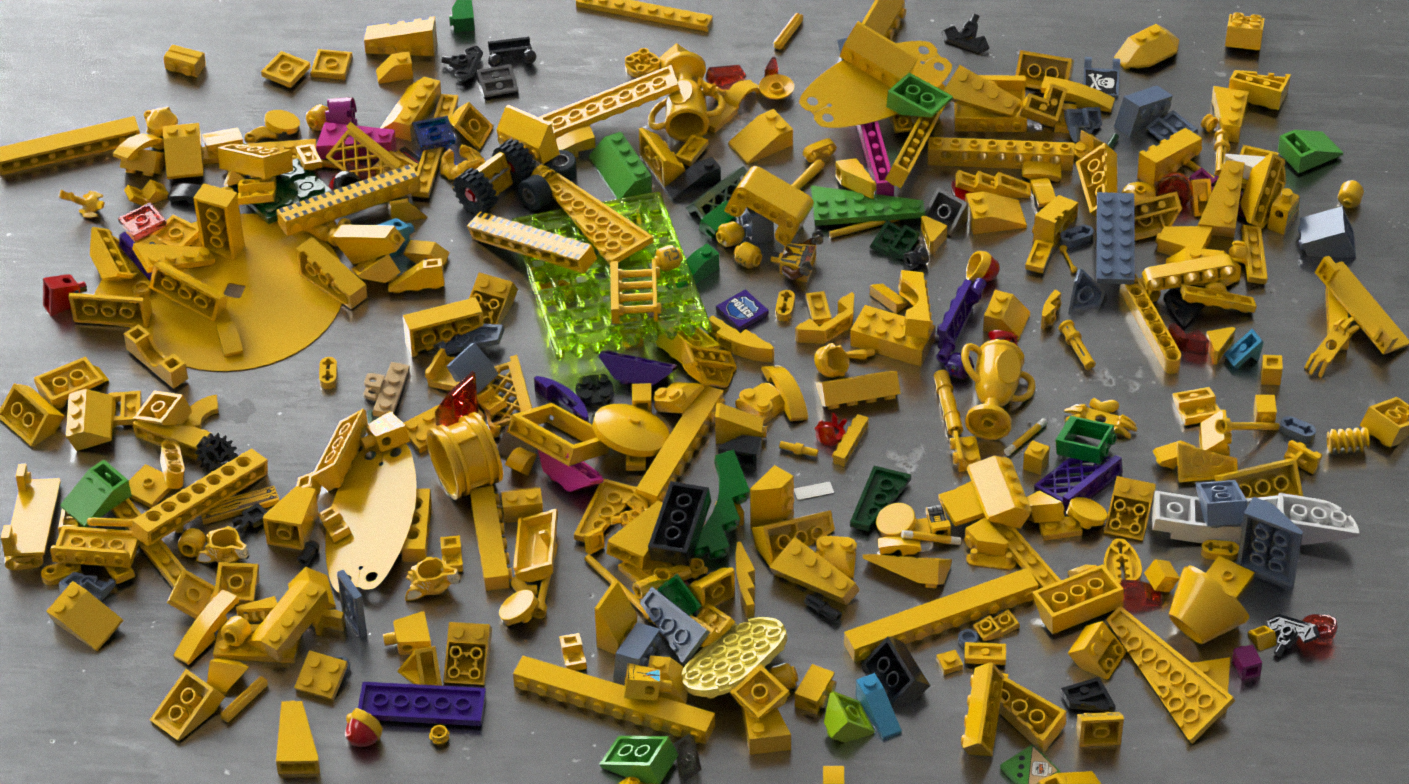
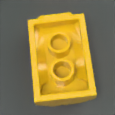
M86 356L34 377L39 394L56 409L66 405L69 394L84 389H91L109 381L102 370L92 365Z

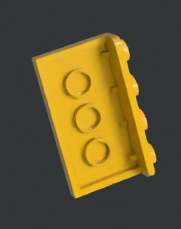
M62 526L56 545L51 546L50 552L52 562L131 568L140 540L134 537L130 530Z

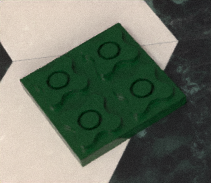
M296 158L293 159V171L273 176L276 177L274 202L248 205L267 224H272L278 221L277 209L332 190L311 170H304L299 159ZM238 185L234 186L235 192H237L238 194Z

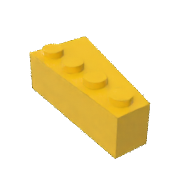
M1184 128L1171 135L1169 140H1161L1158 146L1152 145L1148 148V151H1140L1137 178L1144 183L1152 185L1154 188L1162 184L1170 175L1175 174L1180 167L1186 165L1194 156L1200 154L1202 151V138Z
M238 144L218 147L219 169L227 170V172L233 170L239 175H250V178L259 177L261 180H271L273 176L293 171L292 150L290 149L279 152V148L264 150V147H250Z
M1226 160L1198 223V226L1213 227L1212 235L1235 237L1245 162Z
M476 297L403 315L405 343L411 357L417 356V352L426 349L428 351L434 348L433 345L441 341L446 343L457 334L463 335L483 326V313Z

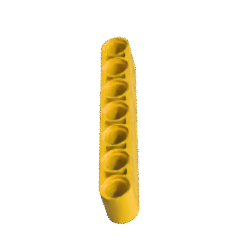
M1135 274L1134 284H1120V293L1163 370L1166 373L1175 374L1180 370L1181 352L1141 281Z

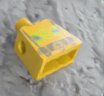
M1284 188L1272 204L1267 229L1282 235L1287 232L1299 214V195L1294 194L1289 188Z
M391 411L366 425L368 435L360 439L364 449L375 446L380 452L410 442L406 425Z

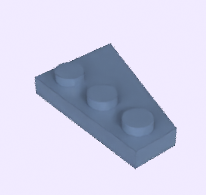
M483 324V326L466 334L453 336L446 343L443 341L441 348H444L446 355L462 352L471 343H475L479 348L498 345L505 329L503 325Z

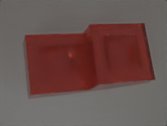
M1121 579L1120 585L1124 589V600H1141V606H1162L1161 591H1155L1150 583Z

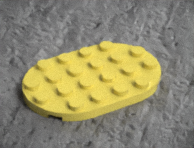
M769 617L748 619V622H743L739 625L737 623L733 624L723 636L702 648L685 665L681 674L685 689L694 696L707 697L709 699L731 692L760 665L765 667L784 650L788 638L784 625L779 620Z

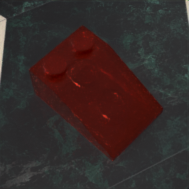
M471 371L445 396L436 409L435 420L437 426L445 425L447 427L458 423L459 418L479 412L476 374L474 371Z

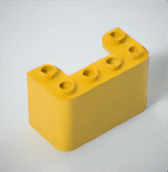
M753 166L734 190L724 211L732 216L739 217L745 212L747 207L779 225L775 232V238L780 244L786 246V244L792 243L802 228L814 202L808 194L763 168Z

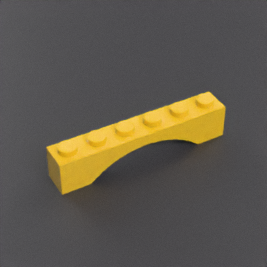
M901 270L899 295L913 305L912 308L906 310L903 326L904 336L927 338L928 331H932V312H930L928 288H926L927 280L924 279L923 272Z

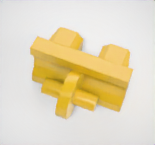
M1291 440L1288 443V449L1283 458L1296 459L1298 467L1314 474L1320 464L1322 454L1307 449L1306 445L1301 442L1297 443Z

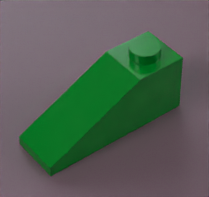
M456 0L453 5L449 21L450 26L454 27V33L475 31L472 0Z
M708 244L700 247L667 280L665 286L678 296L720 269L719 252Z

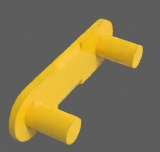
M973 548L966 557V562L971 566L1012 570L1016 567V561L1010 552L1006 553V557L978 554V550Z

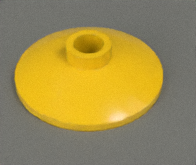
M772 74L760 81L759 91L769 99H784L793 93L794 83L785 75Z
M1144 182L1130 183L1122 190V193H1134V202L1158 196L1157 190L1152 185Z

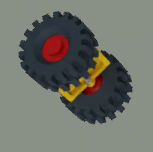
M508 139L494 149L493 157L475 170L473 168L467 169L453 180L452 185L454 186L453 191L456 192L454 194L455 197L459 199L458 202L460 204H463V208L465 210L468 209V212L473 213L474 216L479 212L486 213L497 204L498 194L512 184L514 187L519 186L523 180L531 176L536 168L534 166L536 161L532 159L533 155L529 154L528 148H524V144H519L518 140Z

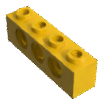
M416 489L413 519L406 540L399 553L402 554L403 562H421L427 557L432 504L430 489Z

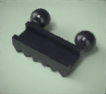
M529 36L488 41L490 54L488 64L491 67L500 66L503 57L509 60L510 56L516 59L519 55L529 64L535 62L537 58L536 53L532 50Z

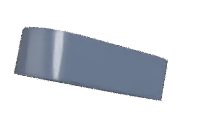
M1080 225L1065 230L1061 233L1060 244L1067 246V248H1072L1088 243L1093 239L1094 230L1089 225Z
M1291 416L1281 419L1280 431L1283 434L1305 443H1310L1315 439L1316 428L1313 425Z

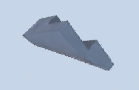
M1100 107L1064 110L1066 125L1074 142L1080 141L1081 130L1091 134L1094 129L1102 126Z
M73 572L59 582L60 594H62L69 584L74 581L98 600L102 601L116 584L113 579L105 582L98 580L97 576H85L82 573Z

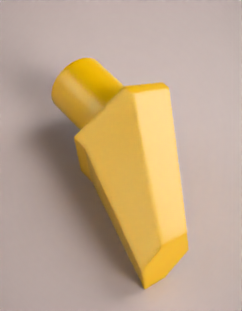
M873 348L846 352L849 358L866 360L867 357L875 355Z

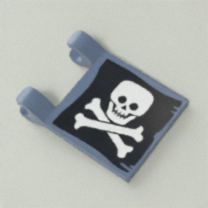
M1085 57L1083 85L1118 98L1120 59H1113L1112 69L1091 68L1092 57Z

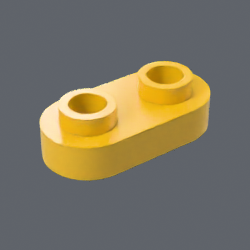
M55 563L44 567L41 571V577L46 585H56L73 572L81 573L82 569L80 564Z

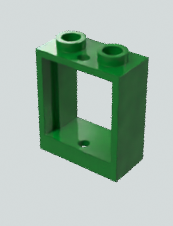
M1070 416L1055 439L1057 455L1101 464L1104 457L1108 456L1110 447L1116 442L1117 434L1114 432V425ZM1077 435L1101 440L1098 447L1073 441Z

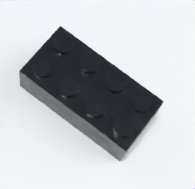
M670 481L648 545L651 560L690 566L711 504L709 487Z

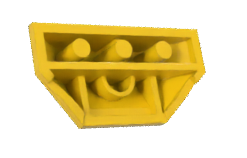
M1154 24L1128 37L1114 58L1120 59V66L1124 69H1130V67H1151L1177 54L1179 39L1167 29Z
M1274 153L1268 154L1251 169L1240 202L1247 222L1261 227V229L1268 223L1272 204L1286 184L1285 159Z
M1177 191L1134 202L1135 241L1157 236L1164 227H1171L1182 210Z
M92 227L90 257L101 278L104 280L121 281L138 276L140 273L138 267L121 250L119 239L114 237L109 229Z
M1186 247L1168 257L1166 264L1227 253L1220 250ZM1233 258L1232 261L1237 271L1232 278L1222 280L1225 286L1234 282H1240L1241 265ZM1205 283L1195 284V285L1205 286Z
M689 344L684 346L681 359L684 363L685 371L691 377L706 386L720 388L729 386L733 373L737 369L730 351Z

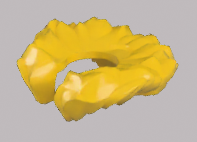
M461 144L459 147L460 156L468 161L465 160L456 166L454 164V152L449 148L440 159V174L445 175L450 181L454 180L460 175L467 163L483 158L477 150Z

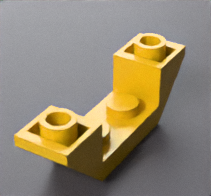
M851 292L838 300V314L836 317L823 323L820 327L810 318L795 327V341L797 343L825 344L851 328L854 316V293Z

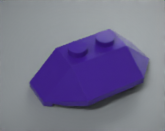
M603 350L599 353V358L612 377L620 380L622 384L651 383V386H653L677 369L676 364L610 350Z

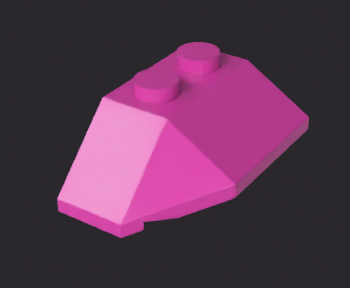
M538 450L543 472L550 476L551 480L562 485L566 491L583 490L604 481L602 475L584 461L567 466Z

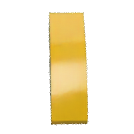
M590 126L571 131L556 139L558 149L571 152L575 158L579 157V151L596 148L595 136Z

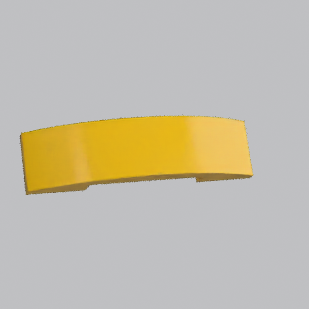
M138 134L124 141L113 152V157L130 161L138 158L139 151L148 147L158 150L164 149V140L150 134Z
M780 365L762 367L761 370L767 381L774 382L785 402L783 409L789 420H808L807 407L802 392L790 372Z

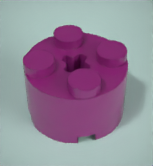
M354 98L327 99L329 110L325 112L326 121L347 125L351 121L354 125L358 126V118H355L357 108Z

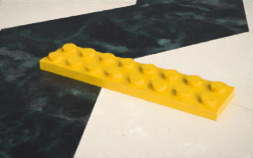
M672 65L539 118L552 124L554 135L557 139L571 131L606 120L616 114H622L629 109L655 101L667 94H673L675 91L680 90Z

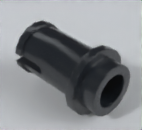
M314 540L306 542L305 548L297 557V561L303 566H308L313 556L319 552L320 546Z

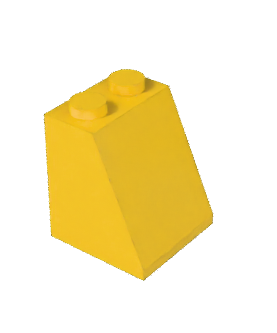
M296 486L263 516L268 545L298 550L305 548L304 545L306 542H309L318 519L317 514H319L315 489Z

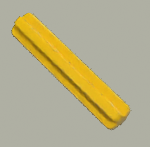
M796 13L774 41L775 49L781 50L802 23V14Z
M262 676L258 677L220 713L221 719L229 722L268 686L267 679Z

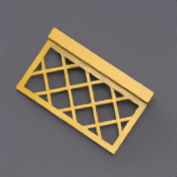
M351 121L346 126L348 128L347 131L326 155V158L342 171H348L347 162L355 161V170L350 172L356 173L357 176H359V173L368 172V178L372 177L371 171L380 170V174H383L384 169L391 168L394 170L405 166ZM351 135L354 138V145L346 147L345 141ZM358 148H367V156L358 157ZM354 149L355 158L346 159V150ZM342 151L343 159L335 161L332 158L334 154ZM379 158L380 166L371 167V159ZM367 159L368 168L359 169V161Z
M517 355L511 356L510 362L494 366L498 375L489 385L494 388L497 395L499 392L506 394L503 399H505L507 407L510 408L506 413L499 411L493 416L485 411L490 429L492 424H498L501 427L509 425L512 417L511 413L514 409L521 412L533 409ZM510 369L506 376L500 375L501 371ZM496 378L502 380L498 386L492 384ZM507 382L513 384L509 390L503 388ZM510 396L517 398L514 403L507 402ZM496 415L502 417L500 421L492 423Z

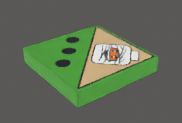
M1033 744L1000 764V769L1015 784H1038L1039 780L1060 773V770Z

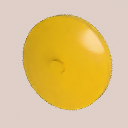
M610 404L601 407L596 412L592 423L594 433L605 445L620 453L636 457L657 455L670 435L667 426L656 415L643 408L628 404Z

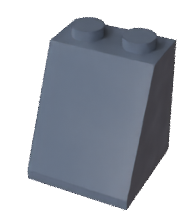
M1343 206L1300 218L1298 232L1301 239H1299V245L1301 250H1305L1307 256L1356 257L1354 230Z

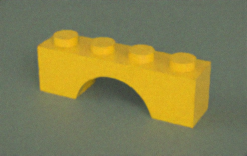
M138 324L124 333L126 349L173 389L188 380L186 363L175 354L169 357L164 355L154 343L151 334Z

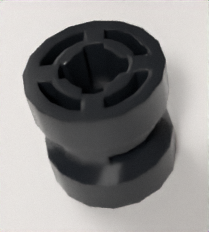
M923 246L916 247L914 251H907L903 255L905 264L910 270L917 268L919 264L924 265L929 262L928 253Z

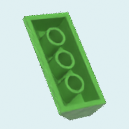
M622 132L604 137L589 155V159L619 203L652 192V176Z

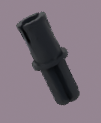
M812 593L806 596L805 604L818 611L819 615H824L834 623L841 619L842 612L829 605L827 600L823 601Z

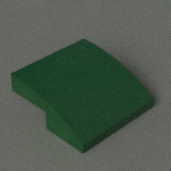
M886 220L869 248L893 258L904 259V253L912 249L921 234L906 225L900 228Z

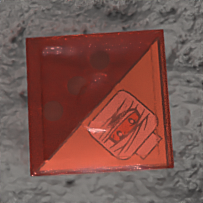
M151 203L118 218L120 225L134 241L167 226L164 217Z

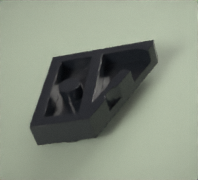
M1180 287L1171 288L1164 294L1163 301L1182 326L1185 327L1205 305L1199 302L1189 303L1183 300Z
M1100 677L1061 688V694L1070 709L1114 712L1116 709Z

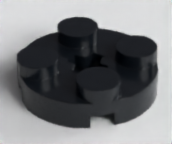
M606 374L581 376L576 384L575 394L587 407L598 408L605 406L610 398L612 400L614 387Z

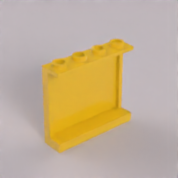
M979 75L987 81L997 83L998 87L1019 98L1023 105V101L1026 98V76ZM954 103L955 131L1026 132L1027 117L1019 116L1021 108L1015 117H1000L989 112L975 110V108Z

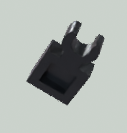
M256 503L243 511L242 517L233 519V527L235 528L240 525L238 527L239 533H244L250 525L256 528L263 524V516L267 511L259 503Z

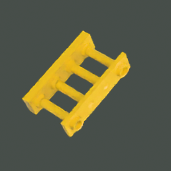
M652 259V269L622 271V269H618V261L610 262L612 324H620V316H623V314L654 312V322H658V314H661V302L657 303V278H660V267H656V259ZM652 277V281L622 282L619 280H623V278ZM653 288V293H622L623 290ZM653 300V305L623 306V302Z

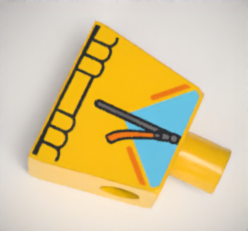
M628 663L624 683V698L655 701L658 699L659 692L671 693L672 681L661 679V671L659 669Z

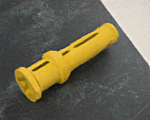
M1223 129L1215 133V176L1220 175L1224 166L1225 154L1230 150L1229 140L1231 139V133Z
M1072 320L1063 321L1059 325L1058 330L1065 336V342L1072 346L1086 370L1094 368L1096 363L1083 344L1081 333L1075 329V323Z

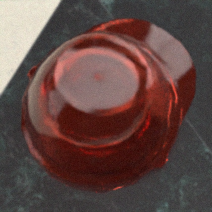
M1312 614L1302 620L1317 625L1320 637L1313 641L1317 644L1325 645L1330 643L1337 633V620L1333 616Z

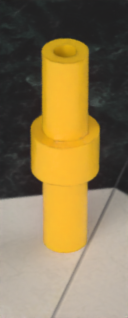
M781 441L779 445L780 449L793 451L794 454L801 456L805 454L817 457L819 453L818 449L805 447L804 444L797 442L793 444Z

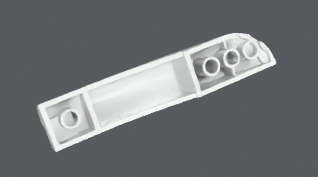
M1155 491L1150 516L1152 530L1169 532L1170 539L1203 543L1206 540L1232 541L1240 545L1242 525H1222L1219 528L1207 526L1203 519L1198 497ZM1279 493L1277 496L1259 497V499L1276 506L1303 531L1301 545L1324 543L1359 536L1358 526L1351 515L1347 516L1341 511V507L1331 502ZM1246 498L1247 507L1253 498Z

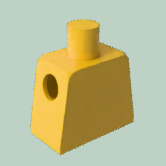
M424 611L394 620V632L383 634L384 645L397 644L400 655H411L415 649L431 647Z

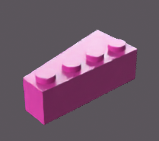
M324 123L316 145L320 159H327L326 155L347 131V124ZM357 126L388 152L390 150L395 151V130ZM351 135L345 141L346 147L354 145V138ZM358 148V157L367 156V148ZM354 149L346 150V158H355ZM342 151L336 152L332 158L335 161L341 160L343 158Z

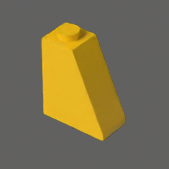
M1164 227L1162 232L1156 236L1157 252L1172 256L1186 247L1207 249L1211 242L1213 227Z
M716 403V444H724L742 434L761 437L762 444L763 438L767 437V426H763V418L721 403Z

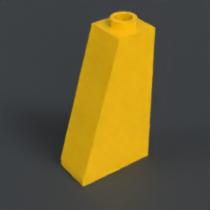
M340 225L331 236L353 265L394 253L405 241L395 226Z
M655 502L609 538L606 554L643 569L650 558L648 545L663 502Z
M281 701L276 754L278 774H320L319 758L302 701Z

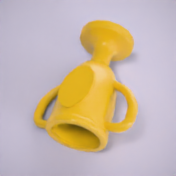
M689 51L677 52L666 59L664 68L672 65L680 90L675 91L673 94H668L666 99L654 106L648 115V125L653 130L665 128L670 137L686 142L692 134L703 137L707 133L709 128L708 118L719 116L724 112L725 100L717 92L715 95H711V90L707 94L703 92V89L700 90L698 88V77L703 79L706 73V64L703 58ZM705 96L715 98L718 101V108L713 111H707ZM665 107V121L655 123L656 115Z
M999 339L987 341L981 347L972 343L966 344L961 353L962 364L968 375L975 381L976 395L982 404L976 405L968 411L965 418V426L969 432L981 439H1002L1009 434L1012 427L1011 417L1002 407L1010 401L1024 402L1030 399L1035 392V380L1029 373L1022 371L1025 363L1024 353L1016 344ZM970 351L975 352L978 356L975 371L969 361ZM1021 377L1027 381L1028 388L1026 393L1017 396L1014 394Z

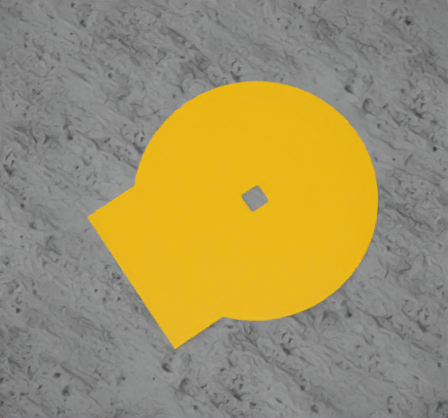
M240 214L245 247L236 260L212 254L216 259L214 265L185 269L198 281L206 283L222 293L225 292L228 284L245 286L241 297L234 298L228 296L226 308L218 319L213 322L152 290V294L146 297L151 300L152 315L148 327L143 328L151 334L154 343L164 355L169 357L175 354L186 363V367L193 369L224 372L241 371L281 361L296 354L318 339L334 321L341 308V302L299 275L296 253L298 246L313 237L339 260L332 247L326 241H322L304 231L287 236L278 225V221L267 224L258 214ZM146 222L148 224L162 225L157 223ZM152 233L146 235L145 239L149 238ZM200 236L189 246L201 247ZM141 271L138 276L132 279L121 281L102 279L94 294L136 297L133 292V285L138 281H150ZM235 321L243 353L224 357L216 325ZM123 326V327H129L130 329H132L134 326Z

